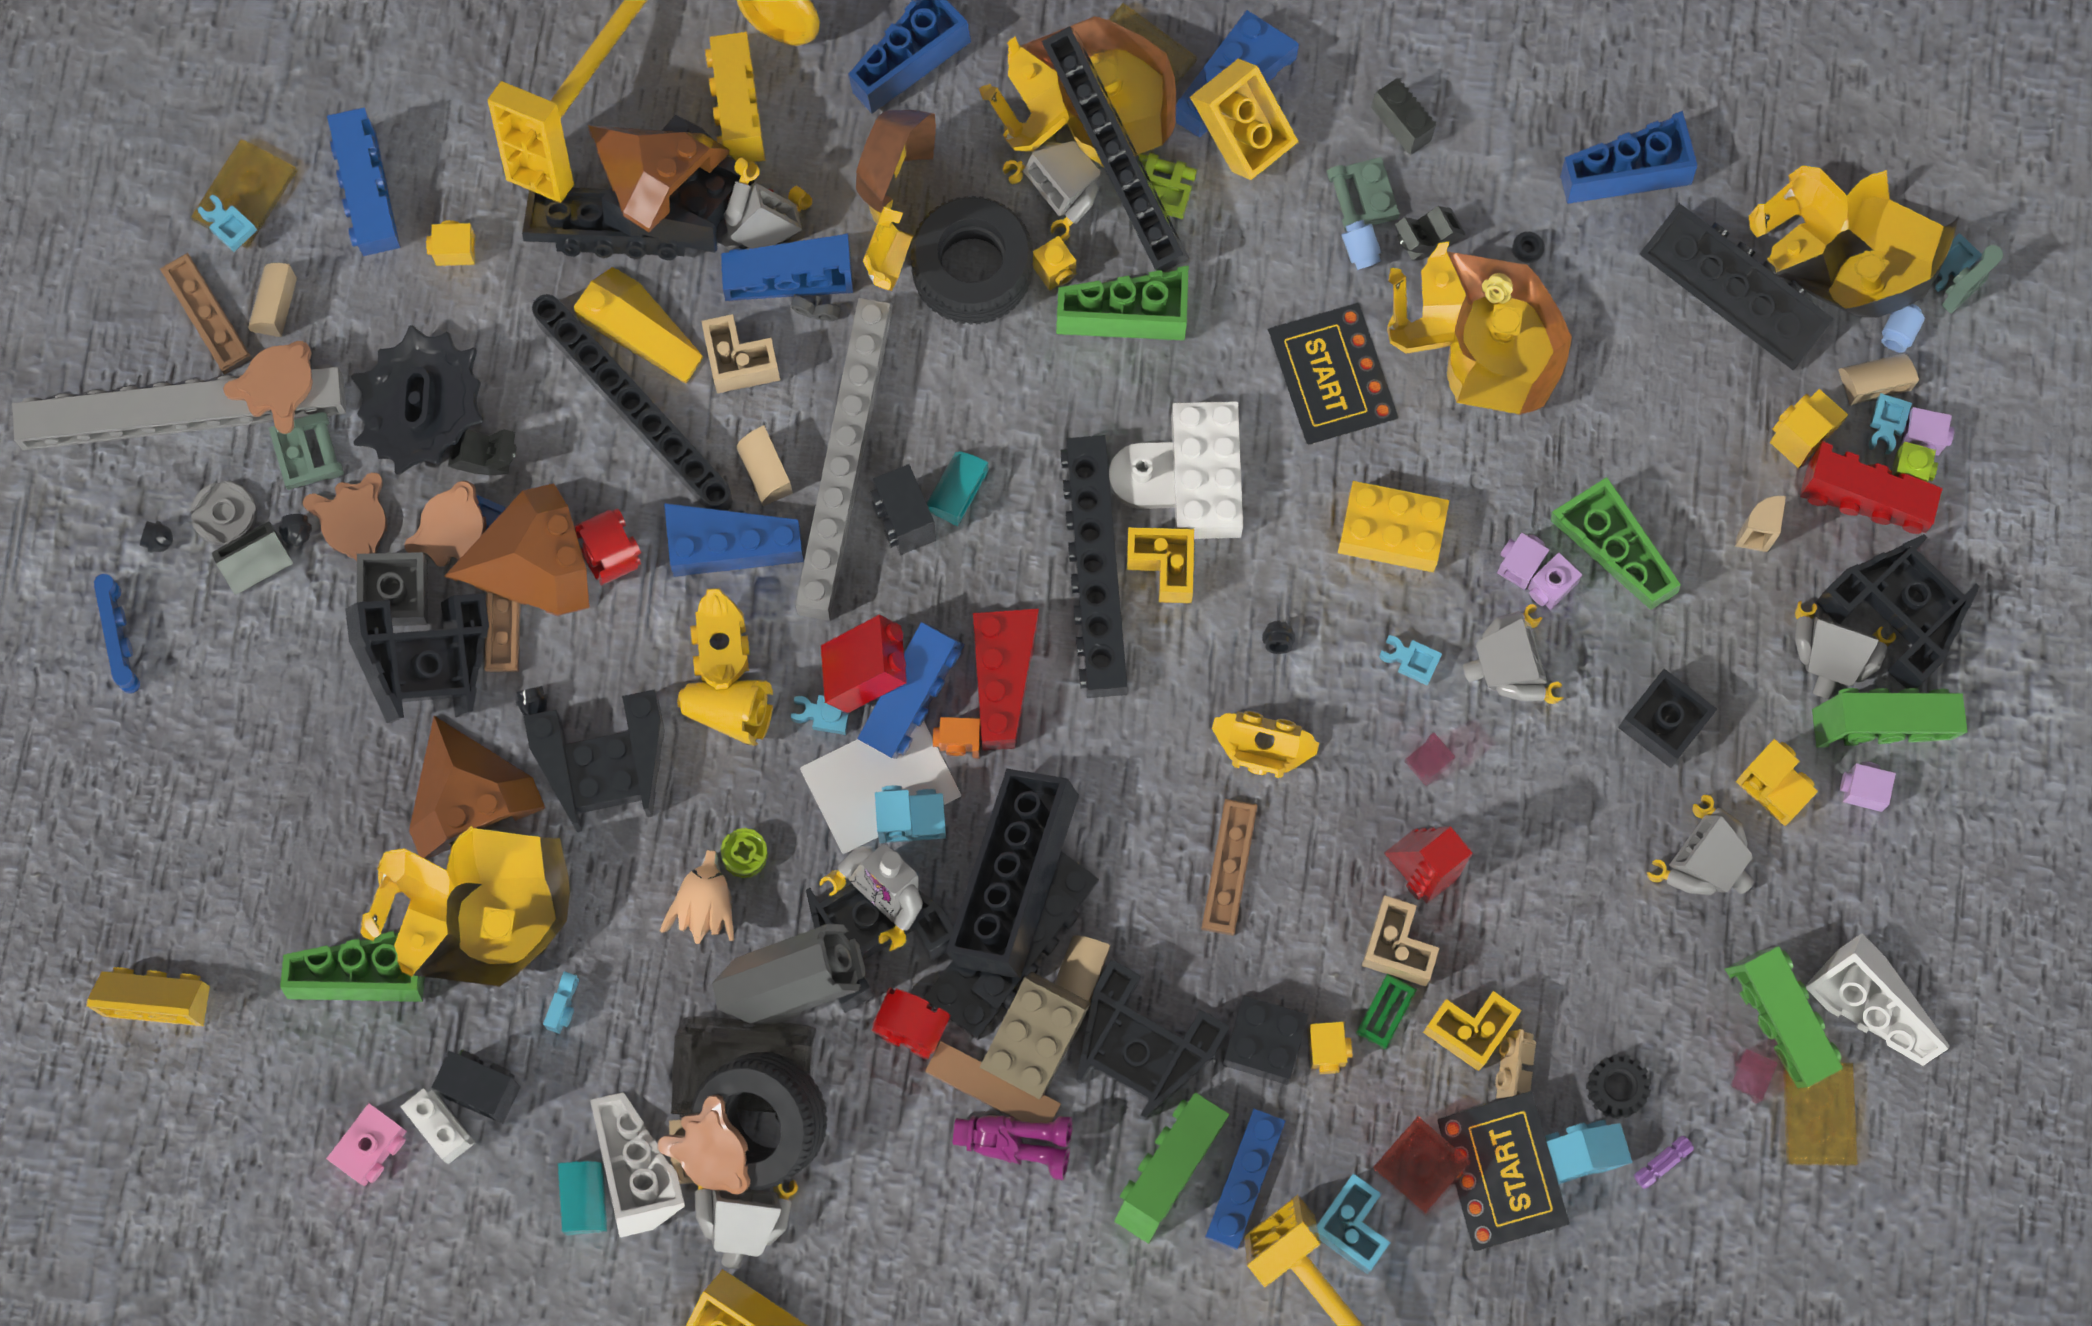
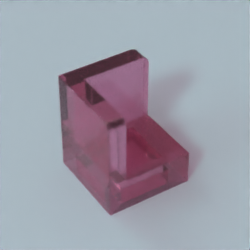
M1432 733L1426 742L1408 756L1404 762L1423 784L1427 786L1452 765L1455 756L1438 736Z
M1745 1049L1740 1053L1735 1064L1738 1068L1731 1082V1087L1751 1096L1750 1101L1758 1104L1765 1096L1778 1063Z

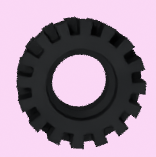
M1619 1054L1612 1055L1601 1060L1588 1076L1589 1081L1586 1083V1089H1589L1587 1096L1589 1101H1593V1107L1596 1110L1600 1109L1602 1111V1115L1606 1117L1610 1115L1614 1119L1626 1118L1639 1111L1646 1104L1647 1098L1651 1093V1090H1649L1651 1078H1647V1069L1645 1067L1642 1069L1639 1065L1641 1062L1637 1059L1633 1061L1628 1055L1623 1057L1619 1056ZM1622 1074L1629 1079L1631 1093L1627 1098L1615 1099L1609 1095L1606 1089V1081L1609 1076Z

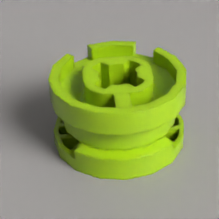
M748 828L736 829V831L728 834L723 840L720 849L722 863L726 870L740 878L753 877L760 873L765 867L768 858L766 842L762 835Z

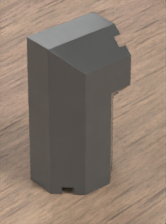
M826 924L736 957L712 982L717 1009L751 1024H779L799 1017L803 1010L857 992L861 985L856 984L857 980L863 978L865 974L860 946L854 938L848 940L843 933L849 931L844 925Z

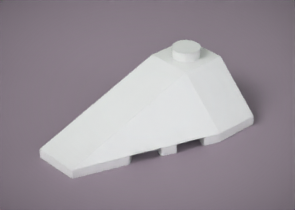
M1862 933L1838 949L1805 986L1828 1012L1837 1017L1840 1014L1857 1023L1858 1029L1865 1033L1868 1030L1885 1039L1889 1047L1921 1065H1925L1949 1048L1947 1041L1887 958Z
M624 1092L592 1099L590 1102L619 1236L625 1237L654 1230L684 1207L678 1174L672 1164H669L665 1156L658 1150V1143L656 1140H653L645 1128L644 1122Z

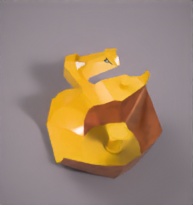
M1094 16L1071 25L1070 27L1078 33L1137 154L1162 146L1172 134L1176 124L1175 77L1167 53L1143 36L1107 19ZM1064 29L1021 46L1016 36L1007 42L1008 76L1031 112L1026 123L1018 121L997 87L988 84L979 88L982 99L989 100L1004 124L1003 136L1006 142L1015 151L1034 152L1068 123L1078 147L1090 159L1096 161L1104 168L1042 43L1045 39Z
M917 110L884 111L878 116L873 125L856 171V190L869 205L873 220L877 223L863 262L874 285L891 292L899 278L914 235L897 230L892 222L900 223L903 213L891 210L893 199L885 194L893 174H895L896 181L903 162L918 159L933 160L936 133L935 113Z
M1449 242L1438 243L1437 248L1428 258L1427 264L1421 271L1422 318L1412 323L1407 319L1406 276L1402 273V269H1390L1388 282L1393 284V315L1387 326L1389 342L1405 354L1450 346L1447 378L1456 403L1515 414L1529 413L1545 405L1567 364L1572 336L1560 309L1540 278L1528 265L1448 252ZM1495 273L1508 276L1513 284L1511 299L1503 304L1488 301L1485 298V292L1482 291L1484 280H1488Z

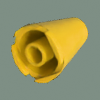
M740 680L733 683L728 689L718 690L706 682L688 683L685 688L680 690L677 705L681 708L682 715L747 745L757 746L756 739L763 740L770 725L773 705L767 704V694L773 695V689L771 684L765 680Z

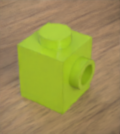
M1904 441L1895 454L1891 469L1892 475L1898 477L1899 474L1905 473L1926 482L1933 481L1938 469V462H1934L1936 450Z

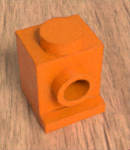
M940 717V727H933V747H939L940 751H946V754L950 756H964L966 752H972V757L979 759L980 719Z

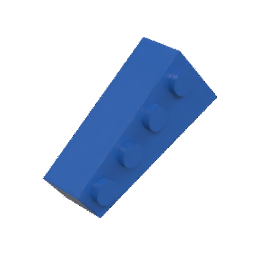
M912 0L905 8V13L901 18L887 28L885 36L877 45L874 44L848 73L853 94L873 114L971 42L968 22L948 0Z
M1246 10L1176 103V123L1200 138L1208 131V128L1190 96L1237 59L1257 65L1265 81L1268 83L1277 75V72L1286 65L1289 66L1297 59L1299 43Z
M365 107L328 115L327 119L333 140L330 141L333 157L338 161L339 169L336 170L340 188H344L346 198L342 199L346 217H351L353 227L348 228L352 246H358L363 256L401 248L376 131Z
M1683 111L1673 114L1672 118L1663 122L1655 121L1646 125L1645 129L1630 134V132L1622 134L1618 136L1617 140L1607 144L1600 143L1565 157L1560 178L1567 204L1692 185L1698 165Z
M848 234L746 250L733 249L727 253H721L725 301L793 297L794 294L796 296L853 293L852 261Z
M664 503L670 567L674 577L804 562L801 530L797 519Z
M921 622L904 652L907 683L880 696L857 739L890 758L897 759L899 754L904 756L913 741L910 735L916 725L920 727L929 712L927 707L933 697L936 698L941 691L946 675L957 662L965 644L939 629Z

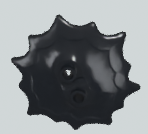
M409 325L402 342L393 348L378 350V363L372 370L351 375V379L362 393L363 402L357 415L365 424L364 430L354 440L353 445L375 449L378 459H391L394 463V473L397 475L424 461L439 464L445 450L451 445H456L465 430L470 426L483 422V417L477 406V396L481 382L473 374V366L477 354L476 348L473 347L460 351L455 348L449 332L436 337L426 336L413 325Z

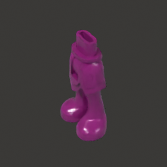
M985 1115L979 1118L971 1116L970 1120L956 1118L953 1145L965 1146L967 1151L972 1152L974 1150L983 1156L1001 1159L1010 1164L1014 1162L1021 1165L1022 1160L1038 1162L1048 1166L1052 1178L1063 1181L1066 1177L1070 1158V1147L1068 1146L1072 1138V1117L1059 1116L1054 1122L1048 1123L1023 1122L1016 1120L1013 1116ZM1020 1137L1051 1141L1058 1146L1024 1144Z

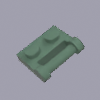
M1382 157L1347 166L1339 165L1327 170L1329 182L1334 184L1344 216L1342 223L1345 231H1347L1346 225L1360 220H1364L1365 225L1372 223L1373 226L1399 219V210ZM1353 178L1364 212L1362 215L1355 212L1346 183L1347 179Z
M1996 245L1986 247L1981 256L1982 260L1977 265L1973 266L1971 270L1968 267L1964 268L1954 278V283L1945 291L1949 296L1942 304L1950 314L1986 282L1989 272L2003 258V251L2000 247Z
M319 412L295 419L293 430L287 434L280 433L275 426L269 427L287 490L324 479H335L344 474L342 464L337 462L327 428L329 425L327 413ZM310 429L315 430L325 464L317 468L315 467L305 431Z

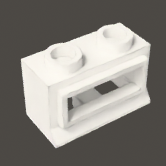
M423 1088L400 1106L440 1158L447 1164H450L475 1143L434 1090L428 1092Z

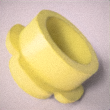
M1495 273L1488 280H1484L1482 291L1485 292V298L1488 301L1503 304L1511 299L1513 284L1508 276Z

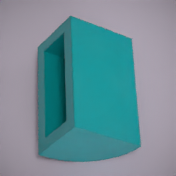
M955 452L927 501L930 512L958 527L988 474V462L969 453Z
M593 1161L558 1163L562 1233L567 1236L607 1232L603 1163Z

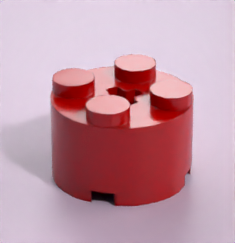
M618 508L613 511L609 509L574 526L577 538L582 537L584 541L582 548H580L582 555L595 579H599L601 586L638 569V566L641 565L638 557L641 554L639 546L633 536L627 537L623 528L626 526V523Z
M889 987L872 1023L873 1028L871 1031L882 1036L881 1039L891 1045L900 1047V1044L910 1048L912 1053L924 1059H929L930 1055L934 1053L951 1015L939 1007L936 1012L932 1011L928 1001L897 988L894 990Z

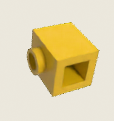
M446 220L442 221L441 224H432V236L426 237L427 254L432 255L436 266L475 265V234L470 223Z
M1060 236L1033 251V268L1049 291L1058 285L1062 286L1068 283L1076 275L1077 261Z
M1344 1022L1310 1024L1307 1032L1311 1069H1319L1320 1074L1339 1073L1340 1067L1346 1066L1347 1058H1352L1351 1037H1345Z

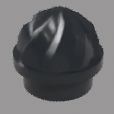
M289 514L281 518L282 524L279 526V533L287 544L298 547L309 540L312 525L308 523V516L304 514Z
M147 521L141 536L140 546L148 548L150 553L167 550L173 543L171 529L162 524L161 521L156 523Z
M1280 620L1273 621L1267 625L1263 632L1262 641L1265 644L1266 650L1270 653L1284 654L1292 649V644L1295 642V633L1286 622H1281Z
M542 686L516 692L518 701L515 703L524 716L542 713L547 710V698L549 697L548 694H544Z

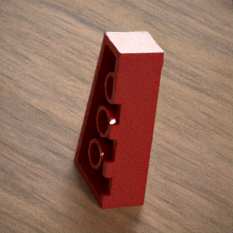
M1822 441L1809 460L1800 497L1808 499L1807 501L1815 506L1823 507L1829 505L1839 508V511L1846 515L1856 516L1860 514L1871 517V520L1877 524L1889 525L1892 523L1903 527L1904 531L1912 534L1927 533L1932 527L1943 488L1905 473L1899 474L1896 477L1892 475V471L1888 466L1880 463L1865 465L1860 463L1859 455L1849 451L1845 452L1844 455L1832 452L1833 445Z
M1039 609L973 613L982 751L1016 748L1039 621Z
M1451 826L1439 827L1437 829L1432 827L1428 830L1426 828H1421L1420 830L1415 828L1384 852L1408 881L1406 887L1417 900L1422 898L1426 904L1458 880L1473 854Z

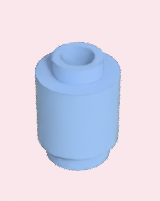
M1360 220L1346 225L1347 232L1341 235L1350 261L1355 263L1357 270L1381 262L1379 256L1381 249L1372 223L1365 225L1364 220Z
M1911 304L1891 313L1882 331L1883 338L1881 341L1884 346L1895 352H1905L1906 348L1912 346L1925 320L1921 309L1917 305Z

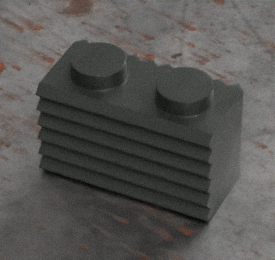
M1401 78L1394 79L1374 94L1371 108L1409 155H1412L1432 141L1436 121H1432V117L1428 116V112L1424 111L1425 107H1420L1421 102H1416L1417 97H1412L1413 93L1409 92V88L1405 87V83H1401Z

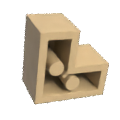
M733 314L701 321L717 394L780 381L772 338L740 344Z
M1384 895L1361 966L1427 986L1431 979L1440 948L1407 938L1416 905Z

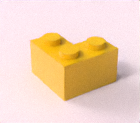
M1818 389L1812 396L1806 393L1795 406L1790 405L1779 417V421L1772 428L1775 435L1770 443L1799 468L1818 449L1822 441L1825 442L1842 425L1848 414L1822 390Z
M1128 527L1127 570L1159 571V602L1192 603L1194 529Z
M1774 738L1735 782L1786 826L1814 797L1818 790L1813 787L1814 782L1810 777L1802 772L1797 773L1793 769L1800 762L1795 757V751L1784 742L1779 743Z
M1493 991L1475 1018H1473L1446 999L1423 1033L1471 1067L1480 1071L1522 1010Z

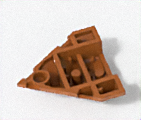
M588 125V131L597 146V153L613 192L615 191L623 216L648 232L670 213V195L699 167L710 173L729 154L728 148L701 133Z
M554 483L522 490L444 576L455 581L460 580L476 586L475 588L520 604H528L545 610L546 613L555 616L590 608L587 571L569 507Z
M436 716L433 717L409 828L420 857L427 860L450 850L452 847L451 842L457 840L459 835L467 831L470 826L482 829L510 816L517 821L546 808L532 776Z

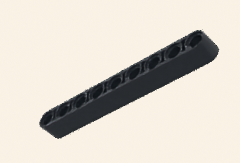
M544 294L537 297L533 302L532 312L537 325L704 508L728 511L732 506V495L729 485L555 296ZM547 309L556 310L552 317L544 318L541 316ZM573 331L577 333L572 340L566 341L562 339L566 332ZM588 354L598 356L592 363L583 362V358ZM609 377L619 378L618 382L613 386H605L603 384ZM636 399L640 401L639 405L634 409L624 407L629 400ZM651 422L661 424V427L655 432L645 430L646 426ZM672 445L682 447L681 452L677 455L666 453L667 449ZM693 468H700L704 471L698 478L693 479L687 476L688 472ZM715 491L725 493L724 498L720 501L714 502L708 499L710 494Z

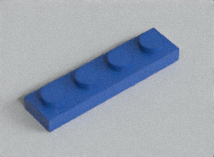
M1253 1109L1205 1238L1233 1249H1238L1286 1122L1285 1120Z

